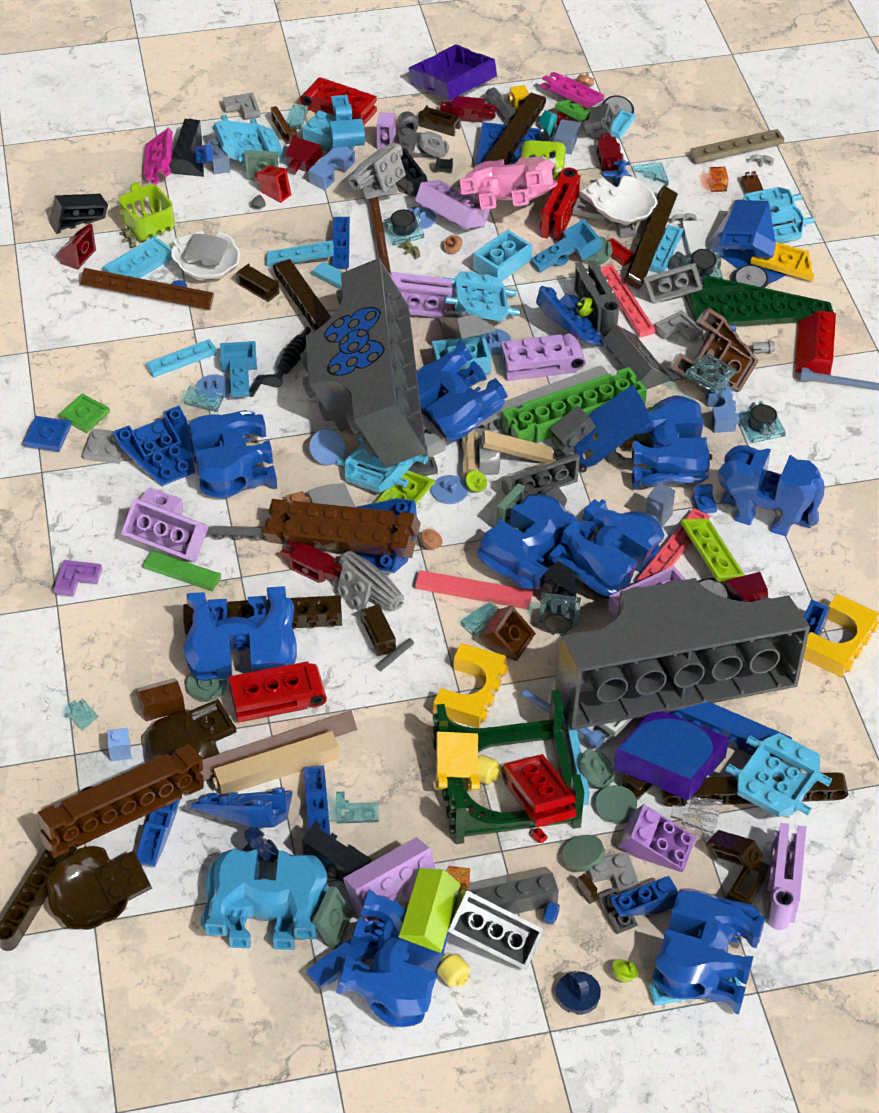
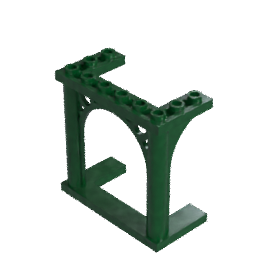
M560 689L551 690L549 720L488 728H470L453 722L446 714L445 704L436 705V713L433 714L434 750H437V732L478 734V753L494 746L552 739L560 776L575 794V803L571 804L576 809V817L566 821L551 823L547 826L571 823L573 829L581 828L585 792L581 775H572L562 734L563 702ZM447 777V788L442 790L443 800L448 801L446 816L447 819H450V836H454L456 844H463L464 837L536 828L524 810L497 812L484 808L469 796L464 787L463 778ZM466 808H474L475 813L472 815ZM480 813H483V814L486 815V816H480V818H479Z

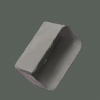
M479 435L477 446L479 471L484 475L499 474L500 452L483 448L482 436Z

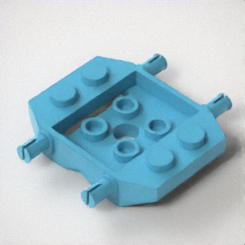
M223 114L221 116L222 121L214 123L213 129L222 149L234 160L244 162L245 150L263 151L262 145L265 151L278 152V158L283 153L274 130L259 125L255 118H252L250 123L229 121L227 115Z
M775 187L744 194L743 200L769 201L770 210L776 212H771L773 225L783 224L773 227L775 241L778 243L802 238L803 227L814 223L813 216L804 218L801 210L796 207L795 201L802 200L801 193L792 195L790 189Z
M460 271L453 279L443 277L451 279L452 293L455 297L445 296L444 303L453 304L455 311H468V314H475L480 318L496 321H505L509 315L519 316L520 309L508 307L506 296L516 297L517 291L507 289L497 277L489 274H477L472 271Z
M359 435L357 442L361 443V447L353 451L346 460L339 458L337 465L345 467L346 482L381 493L394 485L406 487L408 480L401 477L414 462L426 464L428 457L419 455L385 468L377 455L370 457L367 454L363 444V436ZM357 464L364 465L365 468L357 466ZM373 468V469L379 470L380 473L375 472V471H372V470H369V469Z
M780 733L764 739V741H759L750 735L746 743L757 748L754 755L743 770L731 764L726 768V772L736 776L737 795L777 817L793 815L797 810L808 816L812 807L802 803L805 794L817 781L827 786L832 781V778L820 772V754ZM770 754H773L785 760L786 762L802 769L803 771L807 772L806 775L800 772L797 768L790 767L787 764L781 762L780 759L770 756ZM773 777H781L783 781L776 782L773 780Z

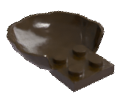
M219 699L193 710L176 711L169 716L156 720L145 733L142 739L144 761L147 763L165 754L171 756L176 749L190 744L202 759L218 754L219 750L216 741L237 733L236 727Z
M85 846L78 849L73 855L60 861L47 880L49 907L54 915L60 918L66 927L71 929L90 930L105 922L115 920L126 909L130 900L153 889L134 850L111 861L106 850L98 846Z

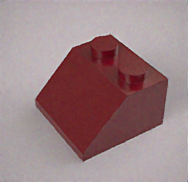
M89 223L78 230L60 248L61 264L79 270L96 251L92 224Z

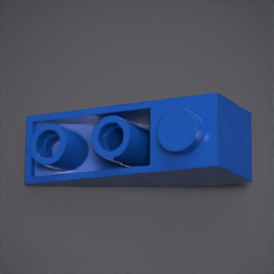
M670 876L613 896L610 900L620 917L659 914L674 907L678 890Z

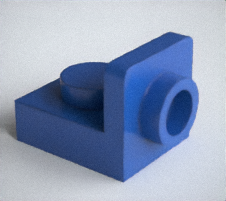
M211 145L194 147L196 164L211 163L213 161Z
M702 484L694 487L693 501L695 507L705 514L717 512V505L712 494V484Z

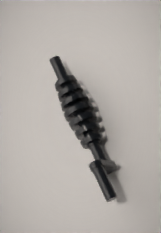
M305 327L301 335H296L285 347L277 364L278 371L276 374L257 375L255 382L249 389L250 397L255 395L261 384L281 387L283 375L289 374L301 360V353L306 349V335L311 332L309 327Z

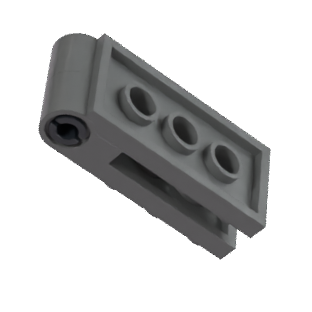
M595 259L588 260V269L584 267L582 262L575 263L574 291L580 300L584 297L592 298L590 308H593V312L588 317L596 331L606 337L615 325H618L619 303L614 296L613 288H610L608 285L607 277H604L600 265L598 266Z

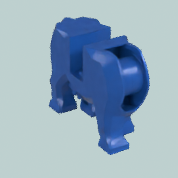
M461 340L457 342L454 351L417 370L421 411L429 421H433L435 427L443 434L448 443L466 436L479 423L499 411L505 403L504 399L508 397L504 387L496 378L488 382L485 390L480 391V387L471 388L479 382L487 380L482 368L475 361L471 362L469 368L458 371L467 361L473 359L468 348Z
M677 395L659 401L648 411L651 423L637 432V434H650L652 448L643 446L638 441L632 442L633 464L643 463L648 467H652L650 469H643L633 466L631 475L633 490L639 489L641 486L655 487L659 482L662 484H695L704 482L709 478L710 454L707 446V437H701L704 420L701 416L700 404L688 397Z
M243 410L223 415H204L188 421L195 463H197L200 489L203 494L215 498H228L245 489L256 488L262 485L278 489L274 465L268 468L254 467L261 462L273 463L270 441L267 440L262 444L253 446L246 445V442L251 440L250 438H245L249 434H256L262 438L266 437L263 414L255 415V412Z
M738 445L726 453L725 463L720 467L717 475L721 486L726 490L721 502L738 508L734 517L736 522L751 525L756 514V506L763 509L780 511L781 514L774 518L770 527V532L778 535L787 536L793 524L811 528V526H815L818 523V507L824 497L825 485L819 469L810 460H798L789 455L782 474L768 470L771 449L758 450L748 445Z
M529 494L519 505L511 508V525L499 519L496 525L486 532L481 540V546L477 550V557L487 567L509 578L523 589L536 588L539 590L543 584V574L549 569L543 567L540 562L546 560L559 544L564 546L565 550L572 555L568 545L561 542L564 530L574 521L577 523L581 535L589 540L595 534L596 523L593 521L580 522L566 511L558 499L552 496Z
M594 499L585 508L582 517L584 521L595 522V526L600 528L594 539L591 541L585 539L579 532L577 523L573 521L564 530L561 542L568 545L572 555L565 550L564 546L559 544L549 554L547 565L553 566L557 561L561 562L573 570L574 578L581 580L597 594L609 598L610 595L630 585L635 570L639 573L642 572L646 564L659 552V543L662 542L665 535L660 524L652 516L637 511L619 513L608 510L605 500L601 499L598 502Z
M285 586L268 587L267 597H248V607L254 611V616L248 619L241 617L227 618V598L207 600L204 592L186 594L187 604L194 612L192 617L193 625L184 644V655L189 670L198 680L229 679V676H233L231 649L244 651L250 648L252 672L295 663L297 643L292 628L294 605L290 598H286ZM267 599L270 602L271 608L267 605Z
M679 889L671 913L669 930L666 929L662 945L655 958L656 967L652 979L663 992L677 999L706 998L712 1001L725 1002L735 1014L739 1015L746 987L737 986L734 982L728 981L725 978L736 977L741 983L747 984L754 956L742 957L740 955H732L728 953V944L730 942L739 943V939L735 938L734 935L742 936L751 947L757 949L766 916H761L760 911L751 904L728 900L697 889Z
M369 889L360 916H375L380 918V920L365 921L358 918L350 944L356 945L366 941L377 942L379 950L373 957L371 966L346 956L335 993L340 995L346 991L359 993L364 996L371 1010L390 1026H415L423 1021L425 1012L429 1009L432 990L438 975L434 971L443 956L449 932H447L441 953L399 938L407 908L402 907L398 902L386 896L376 895L375 892Z

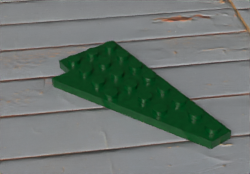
M708 275L702 276L704 286L702 290L688 294L695 322L706 308H710L723 316L729 326L799 322L818 311L833 312L831 302Z

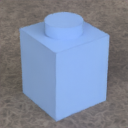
M128 728L107 730L111 761L132 759Z

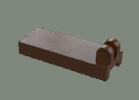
M277 106L271 107L272 122L286 145L290 144L293 136L297 137V129L289 127Z
M752 171L751 175L749 172H745V176H741V183L746 193L764 190L756 171Z

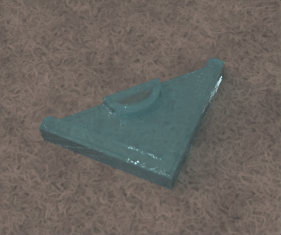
M662 162L633 166L632 171L634 173H642L646 178L653 181L658 180L663 182L665 186H669V180Z

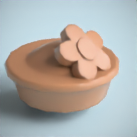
M586 73V75L579 74L576 78L581 84L594 85V78L589 77V73Z
M450 235L444 241V250L448 254H456L462 247V239L459 236Z
M425 529L421 533V542L427 549L434 550L441 547L443 542L438 532L432 529Z

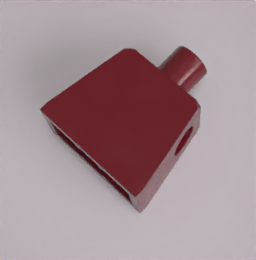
M293 136L285 155L287 165L289 166L287 168L288 172L291 174H296L298 170L308 172L323 156L321 145Z
M761 572L726 580V588L731 595V600L754 602L768 597V589Z

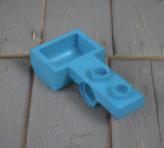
M347 95L331 96L335 121H330L329 132L333 148L365 145L362 119H352V108L348 102Z
M585 219L564 230L565 238L531 258L540 273L554 264L563 266L569 260V255L574 252L582 260H585L601 249L602 241Z
M255 341L220 343L222 372L230 371L231 397L249 396L248 370L257 369Z

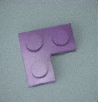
M64 560L54 587L55 594L74 596L79 581L98 584L102 572V564Z

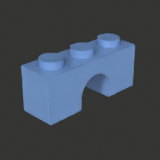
M348 147L332 148L328 154L309 169V182L325 191L335 182L334 169L346 172L355 163V151Z
M723 381L724 387L717 393H705L707 407H713L711 423L714 433L735 432L736 424H739V414L735 412L736 402L732 400L733 390L729 388L728 381Z

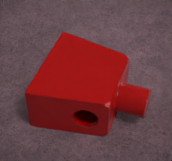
M266 166L260 172H256L254 179L259 182L261 192L266 196L282 203L292 195L285 168Z

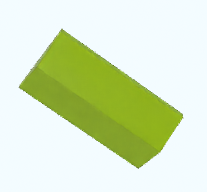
M407 470L401 478L408 480V485L406 487L394 485L385 490L376 502L399 498L414 500L417 505L434 485L435 480Z
M709 518L682 519L680 521L717 581H722L726 584L728 579L745 575Z
M419 868L399 933V938L439 953L443 949L460 888V883L444 869Z

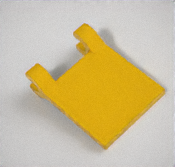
M437 732L435 789L444 790V788H447V777L468 778L467 791L480 789L478 777V734Z

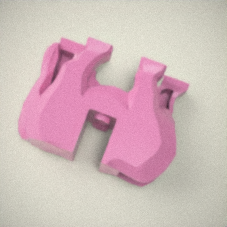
M540 156L531 158L521 157L516 164L505 165L504 159L486 161L476 165L471 172L467 173L465 178L460 179L461 188L459 193L463 196L474 193L476 202L482 210L494 209L497 206L496 200H513L514 206L528 205L529 200L546 194L557 186V181L553 180L552 168L555 164Z

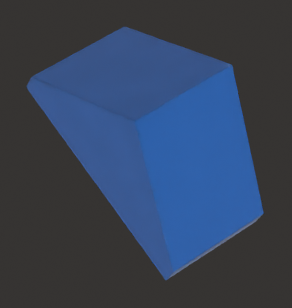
M811 599L804 618L810 626L809 634L812 632L819 636L826 625L830 607Z

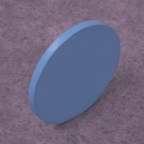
M422 206L407 209L414 213L415 218H418L416 230L427 229L435 223L436 216L431 209Z
M500 329L484 334L489 353L493 355L501 354L502 341L511 340L510 335Z
M207 375L196 384L197 395L206 401L222 400L231 392L230 381L222 375Z
M324 429L313 435L309 443V450L312 457L318 463L334 465L339 458H343L346 446L340 434L333 430Z
M445 475L435 480L434 485L431 487V493L440 503L456 504L467 497L468 487L462 478L454 475Z

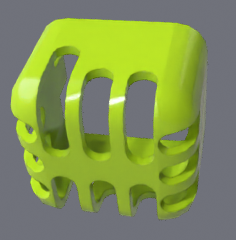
M525 141L522 144L521 157L529 158L531 155L535 157L544 156L549 160V153H556L555 173H552L553 180L557 181L565 167L566 148L564 144L549 141Z
M136 182L130 185V192L119 197L121 219L138 240L147 241V238H153L156 234L162 235L165 231H171L174 228L173 204L157 185L149 184L140 187V183ZM146 197L149 198L151 214H147L145 211L144 199ZM136 201H140V207L143 214V217L139 218L136 214ZM128 204H131L132 212L128 209Z

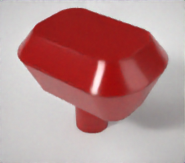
M535 828L531 832V837L538 843H543L548 838L541 828Z

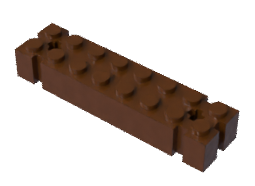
M272 499L268 511L271 519H266L262 533L271 543L284 544V541L287 540L297 544L303 542L316 548L388 556L391 555L392 551L396 553L397 557L412 558L415 549V542L412 538L418 536L421 523L415 513L400 512L399 516H396L393 511L300 501H293L292 505H289L286 500Z
M190 744L176 749L171 756L168 754L160 756L61 801L60 806L57 808L52 805L39 811L38 820L39 825L42 827V830H40L42 844L52 857L55 858L68 852L69 847L72 845L79 847L182 799V794L184 793L190 795L203 789L204 779L200 773L203 771L202 757Z

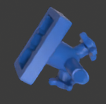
M624 159L614 162V165L619 166V170L603 171L602 173L603 177L612 178V183L615 187L619 186L622 176L632 177L625 167L630 165V162Z

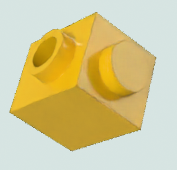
M526 86L510 87V92L507 96L508 102L512 104L516 111L520 109L529 95Z

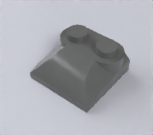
M410 128L399 130L397 134L398 144L401 145L402 149L406 148L413 158L433 157L425 152L418 143L422 132H414Z

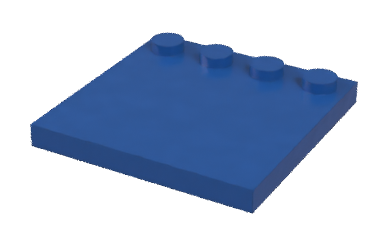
M482 122L476 165L485 161L508 125ZM530 128L507 165L516 164L521 157V148L525 141H540L538 133L541 129Z

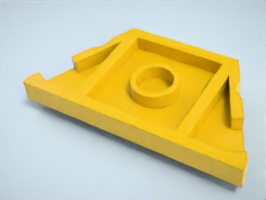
M776 242L773 258H756L755 256L751 258L750 264L813 282L814 280L809 251Z

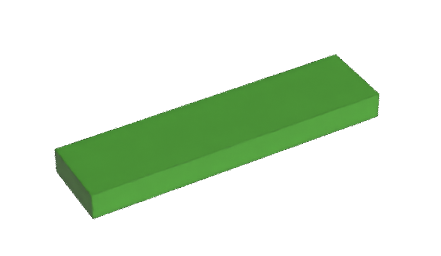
M155 551L150 553L143 564L144 569L210 591L215 589L221 579V573Z

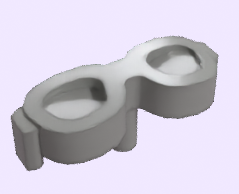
M758 154L750 156V162L760 161V166H763V161L774 164V158L771 156Z
M692 213L676 214L672 216V222L678 220L697 221V218Z

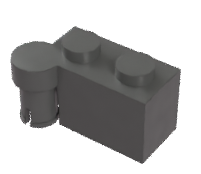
M609 103L591 108L589 119L584 121V129L586 133L591 135L592 139L600 138L601 134L611 133L615 114Z
M577 405L550 428L552 433L558 438L556 439L553 436L551 441L557 446L558 450L567 455L572 454L574 446L587 434L591 433L596 426L591 418Z

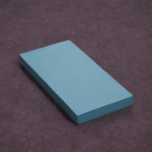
M154 236L104 265L102 269L105 272L141 278L172 260V248Z

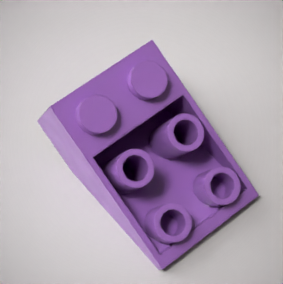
M643 804L631 813L618 847L636 858L683 872L696 837Z

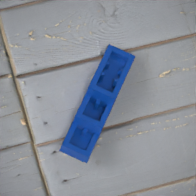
M333 217L334 256H332V266L335 268H349L350 217Z
M324 765L303 767L308 829L316 821L321 824L319 828L330 835Z
M180 800L151 813L148 823L146 822L136 854L142 865L156 867L170 834Z
M349 939L309 968L306 974L319 988H322L339 979L346 956L352 957L355 961L364 962L372 958L373 952L379 949L378 943L366 941L352 945L350 944L351 939Z

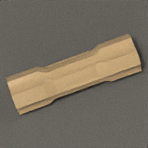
M474 429L462 437L464 455L462 476L465 478L470 471H479V462L477 461L478 432Z

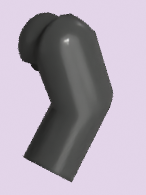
M677 251L670 258L669 265L672 269L681 267L680 264L684 257L681 252Z
M616 449L607 456V460L615 465L623 466L626 462V458L616 452Z

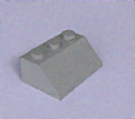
M696 263L644 277L653 304L702 290Z

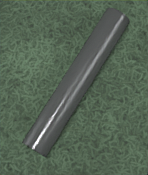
M408 638L376 665L379 671L384 670L414 645V641Z

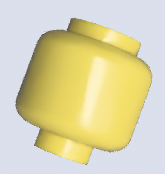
M486 755L478 756L479 781L485 785L498 781L501 775L499 762Z
M448 953L441 958L437 973L449 987L457 985L461 987L469 980L470 966L459 954Z

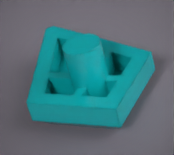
M544 110L537 124L542 129H545L549 137L552 138L558 115Z

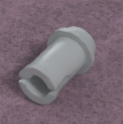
M768 340V342L752 343V346H754L752 347L753 354L764 352L771 354V352H775L774 341Z

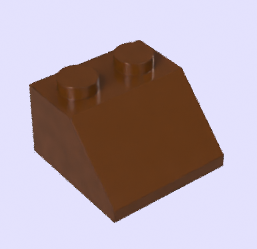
M511 605L497 609L478 637L491 651L518 661L536 633Z
M175 678L136 688L146 722L169 716L176 711L185 710L183 694L179 682Z

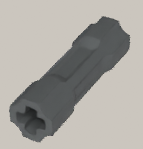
M495 87L488 89L485 98L497 107L502 113L503 118L510 124L517 113L516 109L508 104Z

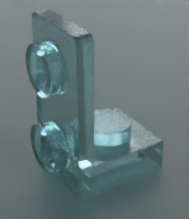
M345 791L336 792L337 824L379 822L378 802L349 803V800H345Z

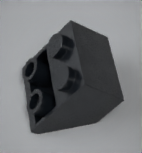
M557 561L543 574L542 600L546 604L555 601L565 602L571 605L575 612L577 591L573 570Z

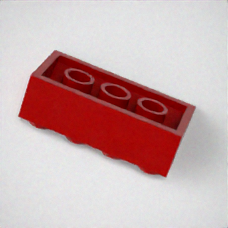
M818 311L799 321L795 372L801 373L802 367L812 370L813 373L831 375L834 357L836 313Z

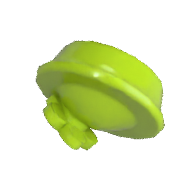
M584 297L577 303L576 312L580 317L588 316L593 312V308H590L592 298Z
M474 470L467 474L466 485L469 490L480 492L486 488L487 479L482 472Z
M617 959L612 963V973L618 980L631 982L637 977L638 970L633 961Z

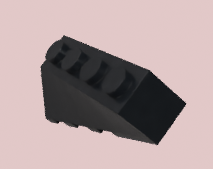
M184 119L171 156L172 174L204 177L203 163L196 164L194 148L202 146L200 120Z

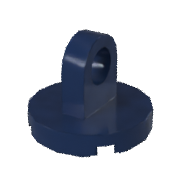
M249 827L244 832V837L248 844L242 850H257L259 863L263 859L271 863L276 862L279 850L274 842L270 839H264V833L261 830Z
M574 971L560 978L557 984L556 998L558 1004L565 1011L583 1015L590 1013L597 1007L601 996V988L598 981L592 975L586 972Z

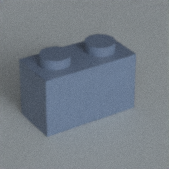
M561 119L560 124L556 126L555 135L552 136L551 142L564 144L566 154L572 155L579 137L580 123Z
M218 138L208 139V145H211L213 152L211 164L214 175L229 173L228 154L222 149Z
M659 482L647 496L645 514L652 516L660 524L661 528L672 516L675 490Z

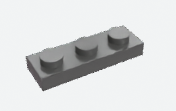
M211 525L208 527V534H213V538H225V535H232V538L243 539L244 535H250L251 539H262L264 527Z

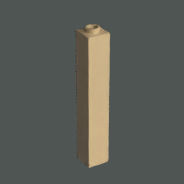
M330 731L214 768L213 786L215 790L219 789L221 795H225V793L238 792L303 771V767L319 766L340 759L339 745L333 732Z

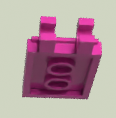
M552 72L550 73L551 77L545 75L542 80L548 82V85L541 83V88L556 92L586 108H590L604 100V94L567 76L563 77L559 73Z
M169 127L145 144L143 175H145L147 181L152 180L151 184L154 185L159 182V177L156 173L163 171V176L166 178L171 172L168 165L171 162L173 131Z

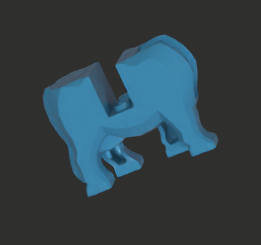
M231 849L223 852L212 862L206 879L207 904L200 917L201 926L206 930V935L227 936L229 932L231 948L249 949L251 948V936L244 924L247 919L254 917L262 921L277 922L273 935V945L276 950H294L295 938L316 939V925L311 920L313 915L318 912L328 891L326 870L316 856L292 855L279 850L276 880H259L258 853L255 849L251 851Z

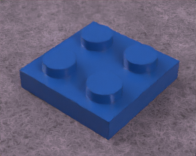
M35 416L24 440L25 446L60 452L71 428V421Z

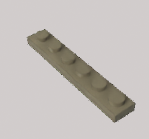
M778 129L691 148L690 155L696 163L784 144L785 138Z

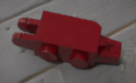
M457 96L453 98L452 102H442L440 111L456 116L461 115V121L482 123L483 119L493 120L495 118L497 107L493 104H485V98Z
M610 133L601 134L597 140L596 151L601 171L619 170V166L614 165V162L624 159L623 153H620V143H617L616 137H612Z
M289 541L286 544L289 550L282 549L279 553L282 558L289 561L290 570L317 583L324 582L327 578L335 581L340 579L342 568L334 563V557L303 542L297 544Z

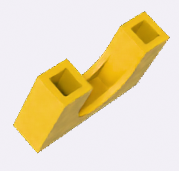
M836 594L829 604L830 609L827 619L848 629L854 638L848 642L836 643L810 632L803 659L842 678L846 671L850 672L853 668L854 659H859L861 656L862 647L869 644L872 632H877L879 628V613L842 595Z
M460 643L454 656V670L478 677L484 683V687L473 694H460L440 688L433 702V714L436 713V705L445 704L446 714L452 721L480 728L482 721L486 722L488 707L493 706L495 691L500 690L501 677L506 676L508 670L506 656Z

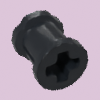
M437 157L436 172L443 170L452 173L453 158L449 160Z

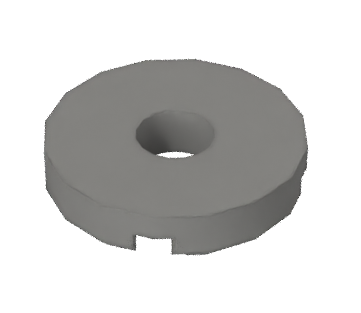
M427 131L420 135L418 143L428 154L435 157H444L449 151L448 142L446 140L444 142L442 140L443 137L439 134Z

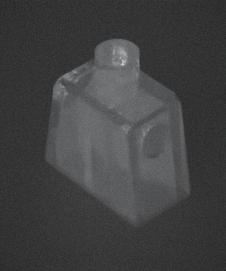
M691 797L689 801L687 800L685 808L673 805L670 818L682 820L681 828L694 835L696 839L707 843L715 834L722 800Z

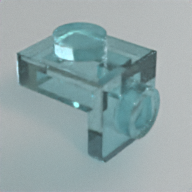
M83 698L78 703L75 700L66 707L68 711L63 715L65 718L69 716L81 731L99 717Z

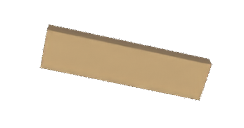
M484 430L482 433L483 448L538 462L553 460L552 447Z

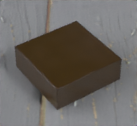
M584 873L578 877L577 889L591 904L596 901L598 888Z

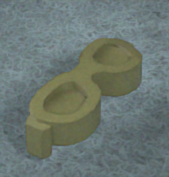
M128 229L119 232L120 235L125 237L122 239V242L129 240L131 248L136 246L135 237L131 235Z
M405 241L399 245L400 248L402 247L407 250L404 252L406 255L411 252L416 259L420 257L418 247H413L410 241Z

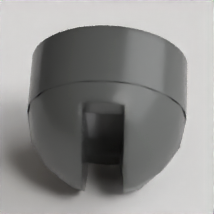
M257 195L252 199V206L255 209L265 207L264 198L261 195Z

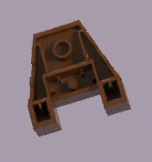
M706 308L695 325L708 332L709 335L696 357L692 361L681 353L676 354L667 370L682 379L696 382V371L702 365L714 364L723 370V381H728L729 388L741 391L759 360L747 345L737 336L738 334L729 326L723 316L710 308Z

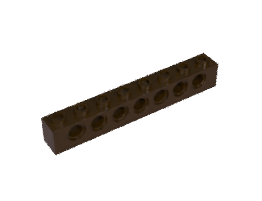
M341 595L290 598L294 605L293 629L342 626ZM267 599V605L271 608L270 602ZM248 600L227 602V618L241 617L248 619L254 616V611L248 607ZM183 604L185 635H188L193 625L192 617L194 611L188 604Z

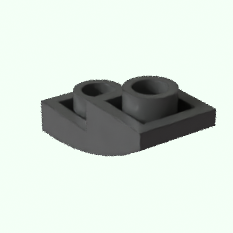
M618 887L597 896L606 917L617 934L638 926L634 916L620 917L613 906L610 898L621 894Z

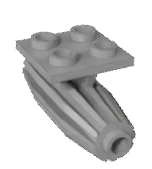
M395 142L378 149L360 163L348 178L350 186L355 190H360L376 180H379L383 192L393 186L406 175L401 161V156L403 155L401 145Z
M347 551L339 560V566L342 570L336 592L361 613V609L366 608L369 597L390 610H398L403 606L404 595L390 578L370 561L353 551Z

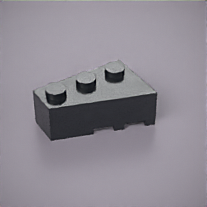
M404 148L401 161L406 175L396 182V186L416 197L421 182H428L425 173L406 148Z
M101 193L55 195L49 224L54 232L59 234L61 230L76 228V225L83 223L87 225L105 219L108 204Z
M315 821L302 839L303 855L316 856L323 864L327 877L335 878L345 885L344 877L371 863L372 859L350 844L346 847L336 840L337 835L333 832L331 835L327 834L319 828L321 824Z

